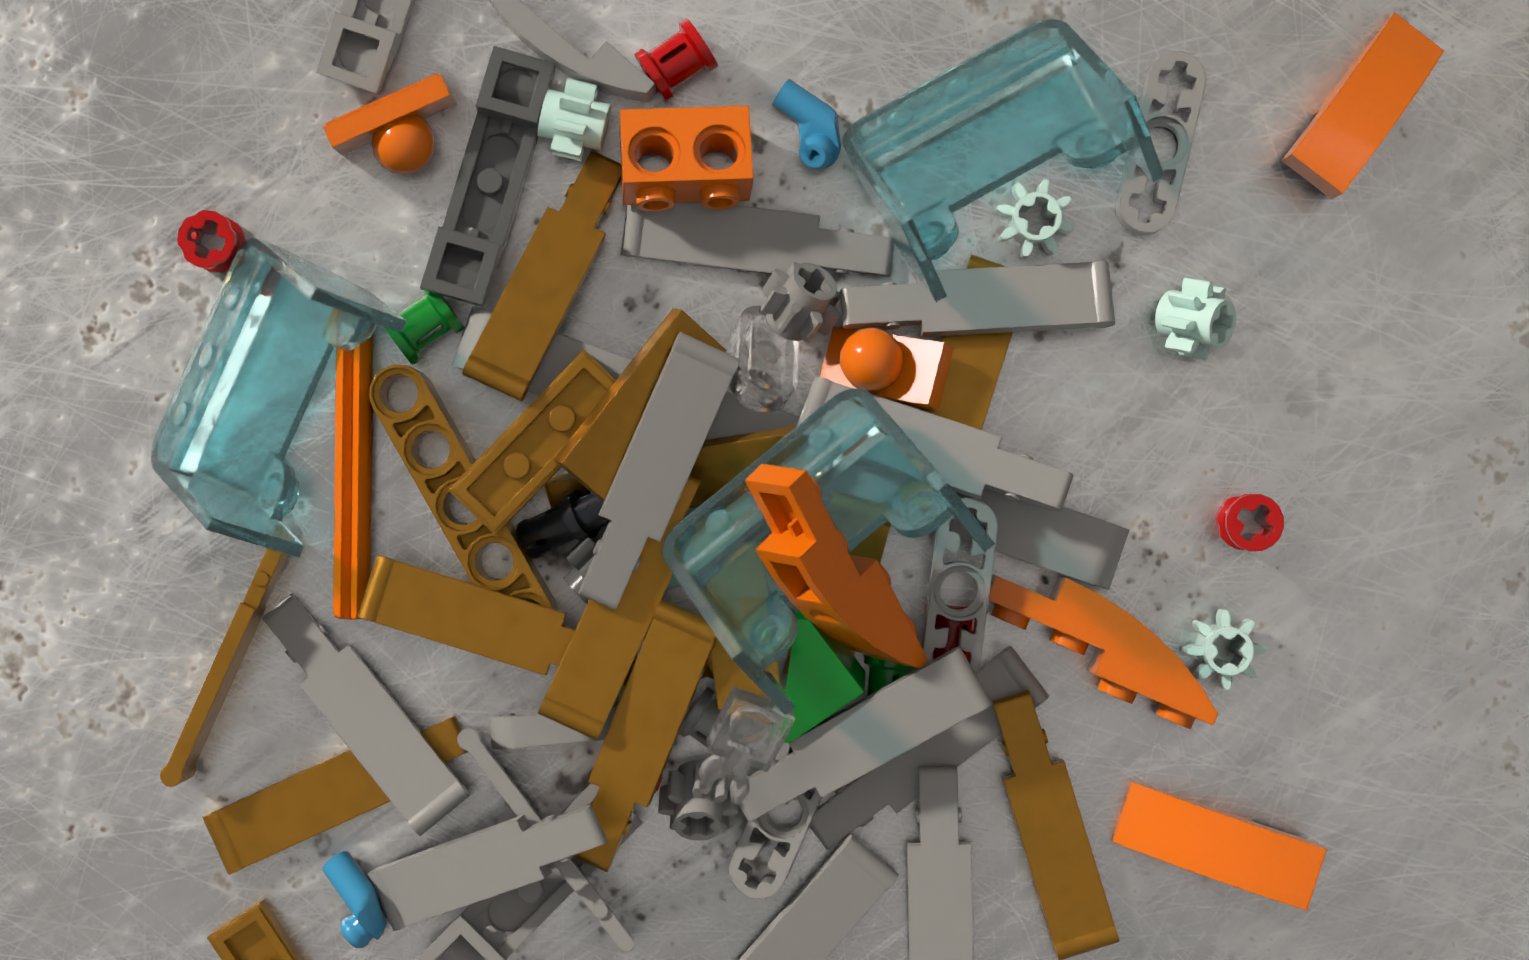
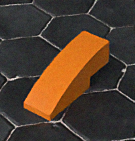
M1395 12L1391 14L1316 111L1315 118L1281 161L1331 200L1342 195L1410 104L1444 50Z
M1130 781L1111 840L1116 844L1172 865L1306 911L1308 910L1327 851L1326 848L1314 841L1261 825L1251 819L1134 781Z

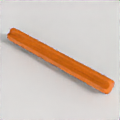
M344 304L338 306L336 310L333 614L336 618L351 620L361 619L357 615L370 577L372 405L369 398V389L372 382L373 311L371 307L363 304Z

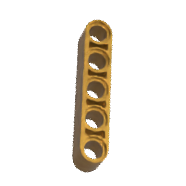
M394 364L380 370L370 384L369 398L372 408L472 584L520 599H532L542 606L559 610L556 600L535 563L526 554L527 549H522L517 538V532L511 521L497 535H494L478 518L472 523L464 524L452 516L449 504L453 494L448 489L472 466L476 459L430 379L423 372L407 365ZM405 376L411 378L416 384L418 397L413 407L400 413L393 410L389 405L387 390L395 379ZM437 431L448 440L450 446L449 456L441 466L430 468L420 460L418 446L425 435ZM490 543H500L506 546L512 553L513 567L510 573L503 579L492 578L482 569L480 563L481 554Z

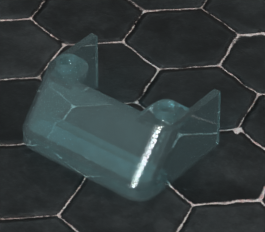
M1056 19L1039 21L1025 27L862 117L847 129L842 140L843 147L854 170L901 255L935 302L947 297V294L932 260H936L946 254L959 235V227L952 213L1061 153L1075 167L1098 169L1107 166L1116 157L1126 152L1153 182L1165 176L1136 95L1066 22Z
M258 238L248 239L239 248L156 432L151 450V464L154 471L206 530L300 557L304 545L282 523L284 515L294 508L299 496V482L295 478L294 468L284 458L334 347L346 351L355 349L360 343L366 342L372 336L377 324L402 333L407 320L369 290L279 246Z
M848 389L828 400L680 521L670 531L663 545L662 554L665 563L731 659L784 715L790 712L795 705L768 666L781 657L793 644L798 633V620L787 604L789 599L773 580L755 550L772 533L745 482V479L758 466L769 464L807 470L808 474L817 482L821 489V500L835 527L844 535L848 542V553L887 521L902 536L918 538L932 533L952 516L956 518L984 552L995 545L948 482L876 399L864 389Z

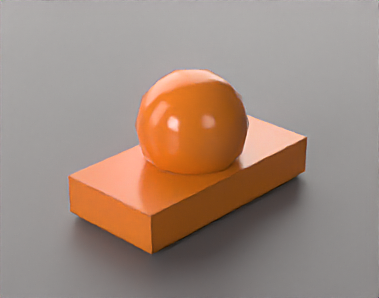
M436 73L328 121L323 128L332 148L342 156L371 143L374 157L383 168L391 173L406 175L422 169L433 156L435 139L433 130L425 119L457 105V102L449 84L441 74L438 75Z
M833 326L820 377L903 405L938 411L954 349L944 342L891 335L889 332L879 328L856 330Z

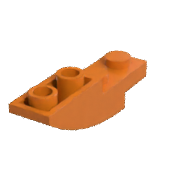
M769 464L758 466L745 479V482L772 533L755 550L769 574L789 601L812 624L830 638L853 651L875 659L921 669L928 659L916 637L917 631L914 623L904 613L890 586V575L877 559L848 553V542L844 535L835 527L821 500L822 492L817 482L808 474L807 470Z
M992 574L989 601L994 602L995 605L990 615L1026 630L1030 618L1054 629L1049 638L1050 641L1082 655L1085 654L1089 644L1095 646L1096 649L1087 670L1102 677L1097 689L1133 704L1137 693L1158 701L1160 705L1156 715L1188 729H1192L1196 718L1214 725L1218 712L1196 678L1181 659L1156 634L1127 611L1100 594L1063 576H1058L1050 597L1047 598Z

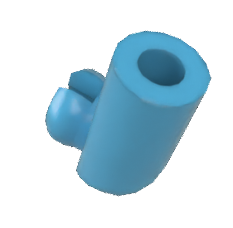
M788 79L775 97L772 106L798 123L800 138L799 157L801 162L812 170H822L837 161L841 150L837 113L831 106L791 79Z
M348 851L340 852L324 864L322 871L353 913L342 920L340 926L341 933L353 947L364 948L373 938L376 940L380 939L386 927V920L370 880Z

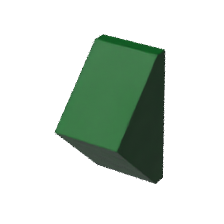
M797 610L777 741L785 743L793 742L865 691L866 671L850 650L812 624L799 610Z

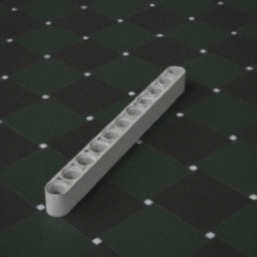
M472 306L452 363L453 367L463 370L492 311ZM556 334L528 392L539 396L583 349L615 380H617L632 359ZM726 391L705 440L797 425L800 416ZM805 444L814 480L819 485L822 493L832 495V491L835 490L895 506V518L936 531L938 518L902 506L911 477L814 445ZM988 489L984 490L981 501L985 502L993 510L998 522L995 552L1107 590L1110 589L1129 529L1064 506L1062 512H1055L1022 500L1019 502L1012 501L1003 494ZM949 490L944 507L954 499L969 496ZM964 508L962 518H951L949 529L960 534V540L970 543L973 535L984 534L985 523L975 519V509Z

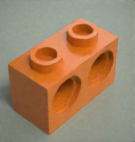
M749 106L620 110L619 138L623 205H637V208L643 211L660 212L673 208L675 203H701L704 208L722 210L737 206L739 201H750L754 178ZM721 152L728 155L734 164L726 169L717 170L707 166L702 161V158L708 153ZM658 154L666 158L670 165L662 171L652 172L642 168L637 161L645 155Z

